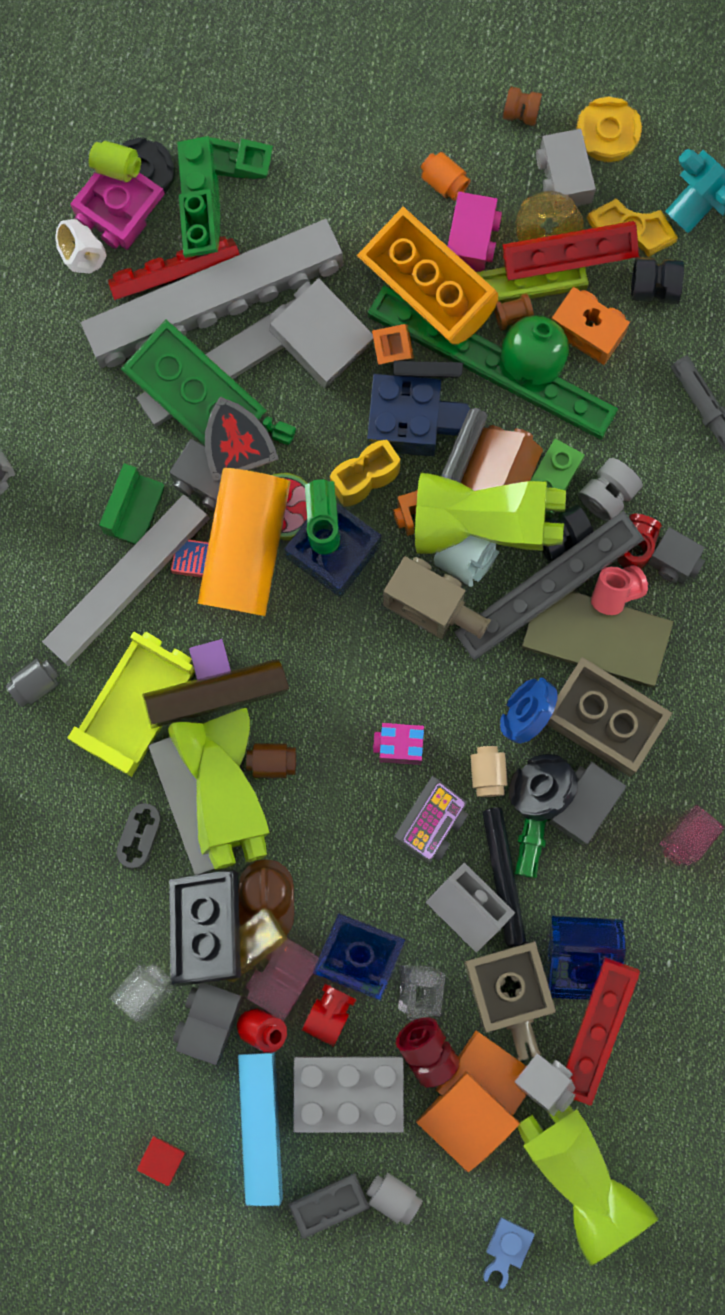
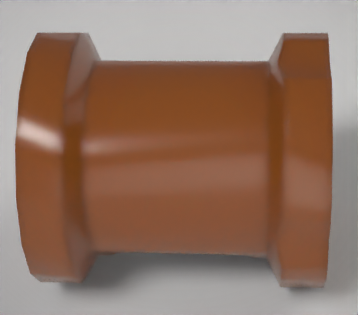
M527 293L521 294L519 299L504 303L497 301L494 308L497 324L501 331L506 330L507 326L515 324L524 317L534 315Z

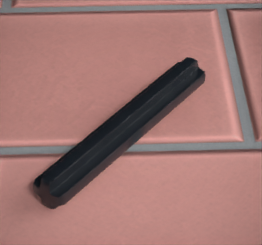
M501 807L488 808L483 811V819L497 895L515 912L503 926L505 941L509 947L519 946L526 943V936L503 810Z

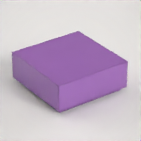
M222 639L189 648L197 679L231 671Z

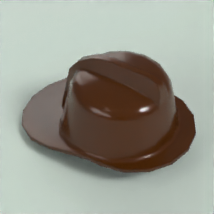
M268 859L255 861L244 870L239 880L240 927L245 935L255 943L264 945L278 943L288 935L293 926L295 914L292 875L284 865L277 861Z

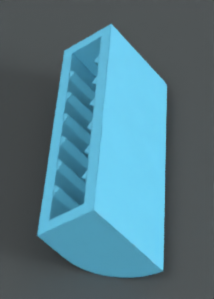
M275 1052L239 1054L245 1204L251 1206L280 1205L283 1200Z

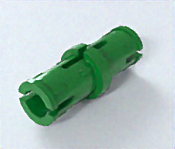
M525 818L522 835L518 836L517 841L520 843L514 872L515 875L537 878L541 850L546 845L544 831L547 820L535 821Z

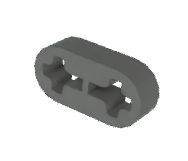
M139 804L129 814L117 847V858L127 868H141L150 858L162 824L161 813L151 804ZM147 810L151 811L150 817L155 820L154 824L146 825L143 834H138L141 823L136 820L138 814L145 815ZM136 838H139L141 840L138 850L142 852V857L134 858L132 863L128 862L129 856L124 853L126 847L132 848Z

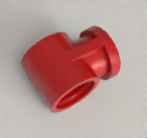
M630 514V520L645 539L638 544L643 549L644 555L637 557L631 555L628 551L617 560L623 568L635 565L642 569L647 565L654 553L655 544L662 525L652 517L642 514Z
M325 984L322 989L324 994L321 1000L317 998L302 1031L334 1047L349 1017V1014L346 1012L350 1005L354 1006L356 999Z

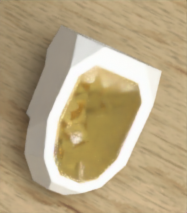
M77 219L60 221L56 229V245L63 262L72 272L90 274L101 268L107 255L102 243L92 234L89 227L82 225Z

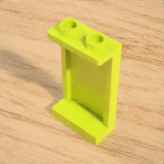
M136 632L132 633L130 637L132 640L131 644L79 728L74 726L68 736L72 743L130 777L133 776L149 750L148 745L153 743L163 727L151 729L142 693L189 682L195 674L194 667L189 664L192 660L189 656L177 649H174L172 653L160 647L162 641L148 632H144L142 636Z

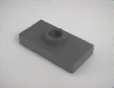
M355 1173L288 1204L303 1239L370 1208Z

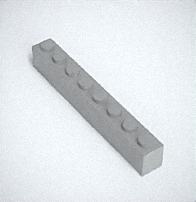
M323 219L80 323L100 368L106 366L115 367L122 364L125 358L132 356L165 319L184 336L188 331L195 328L210 327L223 316L228 314L238 315L244 312L249 305L256 302H269L275 299L282 291L289 288L296 290L320 275L327 277L339 270V267L343 266L342 251L327 219Z

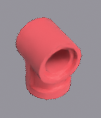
M635 565L627 566L624 569L612 566L601 570L594 588L591 604L597 611L606 615L621 613L626 602L640 599L646 595L648 582L644 572Z

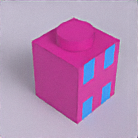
M382 723V731L374 733L373 753H380V762L421 765L424 726Z

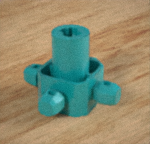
M687 149L679 156V163L684 169L680 176L689 185L665 210L687 233L712 208L716 209L722 216L725 215V169L704 150L697 154L694 150Z

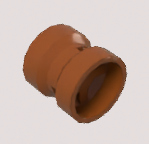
M510 86L503 119L509 121L519 119L523 120L526 125L535 126L542 93L532 91L527 94L523 93L520 88Z

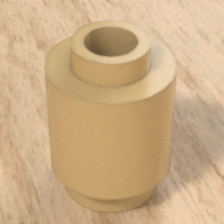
M498 746L477 747V754L470 755L472 787L476 789L477 797L505 795L504 787H507L505 753L498 752Z

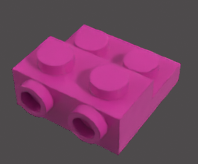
M95 172L71 202V206L76 215L74 219H77L82 225L88 226L90 230L94 227L103 233L101 239L113 249H117L120 245L128 250L146 227L145 219L165 193L163 188L141 173L137 177H133L129 182H124Z

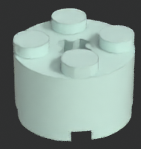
M470 535L459 544L436 553L434 564L469 587H472L473 579L479 582L495 561L499 551L495 549V543Z

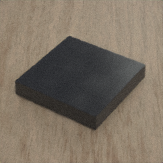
M394 361L395 376L459 378L463 372V363Z

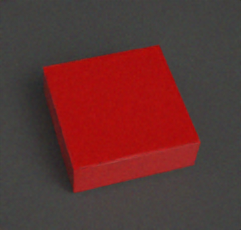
M153 1136L137 1171L169 1187L186 1152Z

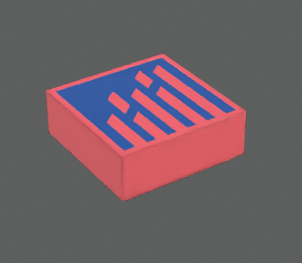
M188 540L173 556L172 574L202 578L209 542Z

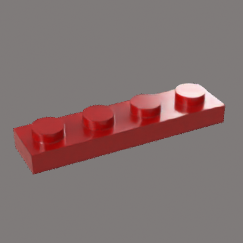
M634 221L502 244L505 273L508 281L639 257L637 225Z
M223 236L219 240L218 252L185 258L182 249L176 253L177 257L165 261L163 258L152 259L144 264V268L132 271L131 268L117 271L113 274V278L108 280V284L113 298L116 300L205 270L240 254L233 238L227 239Z
M604 958L565 1066L573 1074L569 1078L576 1087L572 1092L575 1094L573 1100L592 1106L640 975L639 969Z

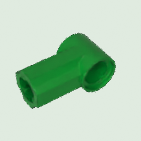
M325 479L313 480L305 484L307 533L312 549L319 554L327 555L337 550L340 545L335 482ZM322 529H328L333 532L327 539L315 537L316 533Z

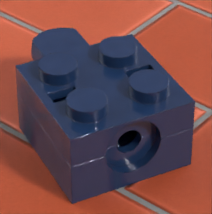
M373 374L367 447L377 441L388 440L398 454L434 457L436 434L458 436L470 408L463 402L439 400L441 379Z

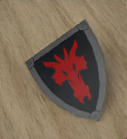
M220 397L210 413L205 431V452L214 482L221 480L223 468L251 470L279 460L274 444L260 421L241 405Z

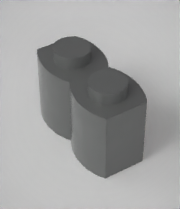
M200 983L198 988L192 987L185 1005L186 1008L190 1009L186 1023L179 1022L173 1037V1042L178 1043L176 1051L219 1066L243 997L206 983Z

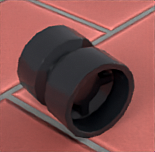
M635 257L631 280V300L651 302L654 297H657L659 303L679 304L683 288L684 261L664 259L661 264H657L654 258Z
M579 505L568 508L565 512H560L557 520L552 517L545 519L547 523L564 524L563 544L543 546L542 553L547 561L551 563L594 532L589 519Z

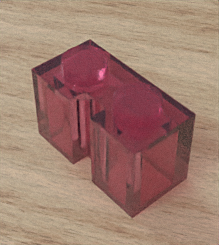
M696 804L684 812L659 844L665 848L663 854L670 861L678 866L681 863L688 866L692 862L699 861L725 827Z
M284 936L281 942L275 939L268 949L265 958L270 962L263 973L256 970L246 986V989L251 991L247 999L283 1021L288 1017L322 961L318 956Z

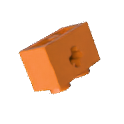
M575 287L571 289L551 318L563 328L569 344L603 365L606 364L625 336L630 324L622 312L615 308L608 309L600 304L592 293L586 290L580 291ZM589 320L595 322L592 327L587 326L585 323L588 324Z

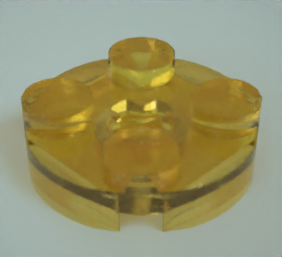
M544 191L528 197L522 202L521 209L516 217L515 229L518 240L524 241L583 230V219L580 210L570 196L557 191ZM547 218H552L554 222H558V226L552 227V233H546L545 229L540 227L541 223L545 222Z

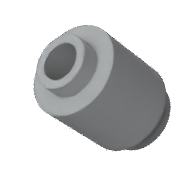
M389 1173L384 1178L377 1175L366 1192L371 1197L368 1204L397 1224L401 1221L408 1225L423 1201L416 1196L417 1192Z

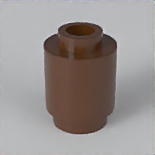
M254 743L253 750H247L246 770L253 771V778H287V775H296V747H288L287 743Z

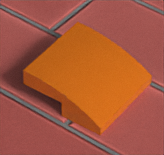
M475 1031L458 1056L459 1068L450 1080L439 1085L436 1091L443 1096L467 1071L504 1108L514 1115L526 1097V1094L518 1088L515 1081L527 1066L487 1037Z
M467 1071L416 1120V1123L468 1173L489 1156L520 1125L519 1121Z

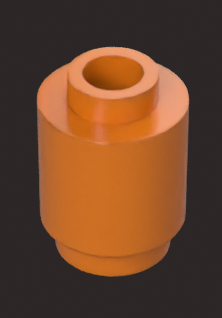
M443 152L437 155L434 153L430 154L421 166V170H423L421 178L444 198L449 197L453 201L457 200L458 191L465 192L470 184V179L466 177V171Z

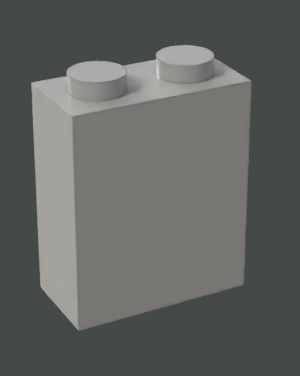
M318 278L312 285L309 282L303 284L294 294L297 298L288 307L285 304L281 305L270 316L272 322L270 323L269 332L325 389L372 345L374 339L373 334Z

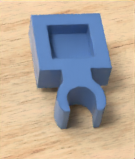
M500 1217L486 1250L488 1254L495 1256V1259L486 1267L483 1274L484 1281H488L491 1272L500 1271L502 1273V1280L499 1283V1288L503 1289L508 1283V1268L510 1264L521 1268L535 1233Z

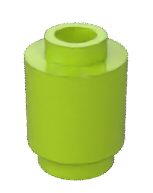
M105 140L102 143L95 142L89 154V167L95 169L97 174L129 182L139 174L141 159L138 157L136 149Z

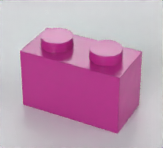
M458 191L448 247L475 272L484 271L486 262H493L496 242H490L492 231H499L502 212L496 211L498 199Z

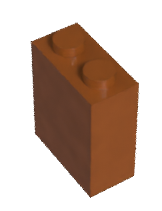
M489 425L488 428H483L461 483L477 491L530 481L543 448L533 440L531 433L523 429L516 428L514 431H506L498 426Z

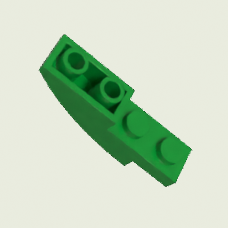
M209 136L179 141L177 146L181 194L178 195L183 254L187 258L218 252L220 240V196L218 177L214 168L212 141Z

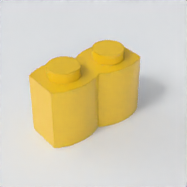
M388 440L377 441L363 450L359 458L346 460L332 471L330 481L335 482L336 496L344 507L361 502L372 489L386 486L398 476L401 459Z

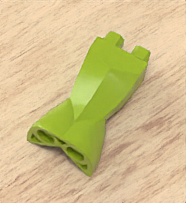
M421 473L418 483L415 518L417 554L438 553L459 544L470 535L498 545L526 550L543 551V546L563 544L564 524L545 522V512H565L566 491L547 487V482L527 481L474 491L455 480L429 473Z
M247 708L236 710L203 724L175 722L171 723L168 728L169 736L182 761L195 779H197L198 841L202 855L209 854L215 870L227 868L236 863L232 851L234 847L242 846L246 862L260 860L267 855L264 838L270 832L255 791L240 769L250 732V719Z
M569 1105L564 1112L558 1110L554 1116L548 1113L555 1124L545 1131L542 1130L534 1116L531 1115L517 1127L525 1143L523 1148L549 1182L574 1205L573 1222L578 1244L591 1266L609 1256L658 1220L656 1214L641 1197L627 1186L610 1179L596 1141L577 1109L573 1111Z

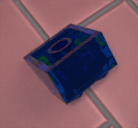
M339 913L313 969V974L381 1000L388 989L399 962L405 939Z
M552 916L547 983L552 998L590 1000L604 958L624 964L626 944L623 920Z

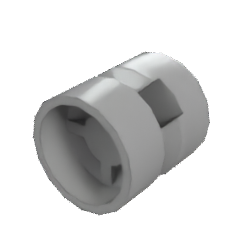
M609 458L598 470V479H591L579 492L578 496L590 512L601 520L608 522L624 509L623 501H631L643 487V484L638 475L626 464L618 459Z

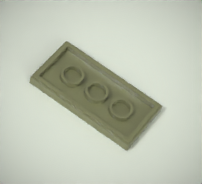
M572 591L529 622L522 649L575 665L583 657L612 676L654 688L674 621L624 607L623 611L617 615H606L593 607L591 596Z

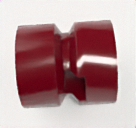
M423 1017L413 1020L405 1025L396 1037V1046L409 1064L420 1085L424 1087L442 1085L457 1072L459 1058L449 1042L446 1041V1037L435 1019Z

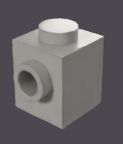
M538 1053L515 1081L521 1091L552 1116L558 1110L564 1112L575 1097V1094L572 1092L576 1087L569 1079L573 1074L557 1060L551 1065Z

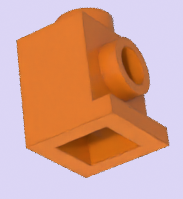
M403 324L372 331L378 365L414 359L408 325Z

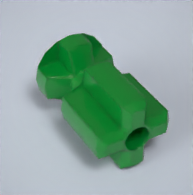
M266 416L262 425L268 433H272V440L289 445L294 439L296 428L281 421L273 425L272 418Z

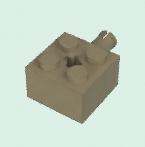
M404 556L383 591V606L440 639L444 638L448 629L453 624L481 639L491 620L464 606L466 590L461 588L462 583L448 574H444L441 577L431 571L432 566L418 557H414L411 560Z
M528 943L464 962L484 1032L504 1027L507 1030L510 1029L518 1054V1061L529 1059L525 1043H527L530 1057H535L537 1053L541 1055L531 1023L534 1022L535 1018L556 1013L536 943ZM505 977H509L511 982L517 981L518 988L513 990L514 996L511 998L508 993H502L500 990V986L505 984Z

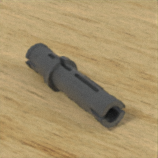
M689 356L682 357L671 366V370L703 417V425L706 428H710L723 451H725V407H721L719 402H717Z

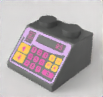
M432 776L394 836V843L430 865L433 858L440 862L450 846V843L445 840L452 828L458 832L469 815L464 811L467 802L440 780Z

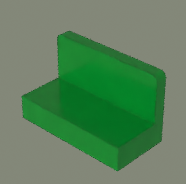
M124 463L99 524L103 533L135 545L149 530L165 489L164 484L141 476L137 467Z

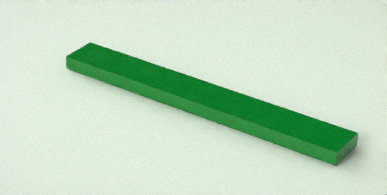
M384 285L367 312V317L386 327L408 325L412 341L452 362L463 363V368L602 440L618 411V408L559 377L552 382L541 385L532 384L533 380L524 377L521 381L514 378L505 369L500 359L502 347L476 333L459 344H451L402 297Z

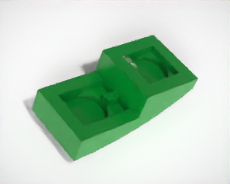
M210 137L213 146L216 175L248 179L267 178L273 149L272 145L241 138L240 144Z

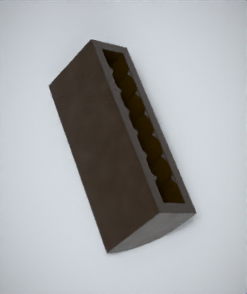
M274 659L142 693L150 727L153 729L283 695L289 690V686L280 660Z

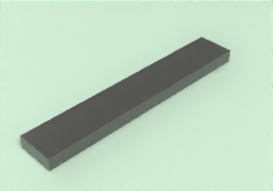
M623 510L481 612L480 615L491 620L481 639L461 627L454 633L473 660L476 661L645 539Z

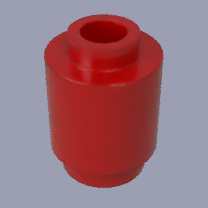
M252 1009L244 1012L238 1019L237 1031L243 1042L265 1053L276 1052L283 1046L287 1037V1028L280 1018L260 1009Z

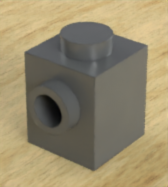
M669 527L647 564L659 570L658 574L665 580L672 583L678 581L683 584L689 575L695 578L702 568L705 560L700 558L705 547Z

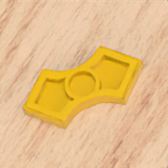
M614 199L587 214L586 219L592 228L634 221L637 225L638 247L647 257L676 243L678 236L660 210L649 214L636 213L625 208L618 199Z

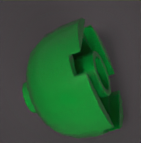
M537 315L524 317L513 324L508 330L502 342L500 359L505 369L520 381L524 377L533 380L532 384L536 385L549 383L560 376L567 362L569 341L563 328L554 320Z

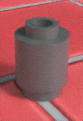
M36 658L11 677L12 681L6 685V688L14 700L21 707H24L28 703L34 704L57 687L58 682L56 678L60 675L48 659L42 662L39 658Z

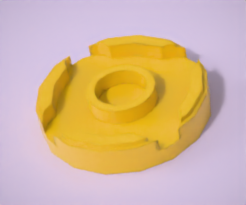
M604 97L595 99L589 103L588 107L582 110L576 129L582 130L587 155L595 160L614 162L632 154L639 144L642 124L640 115L635 109L633 110L628 106L626 101L620 98Z

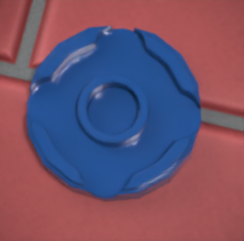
M534 678L517 688L506 705L510 708L507 716L502 714L500 719L501 732L506 738L521 744L531 740L540 733L555 710L557 690L554 685L544 678H540L539 681Z

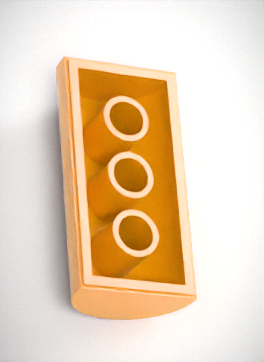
M402 207L357 255L360 260L451 344H459L471 337L486 322L497 304L498 292L405 207Z
M223 468L197 604L266 616L291 481L259 472Z

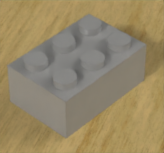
M403 1056L294 1057V1133L404 1132Z

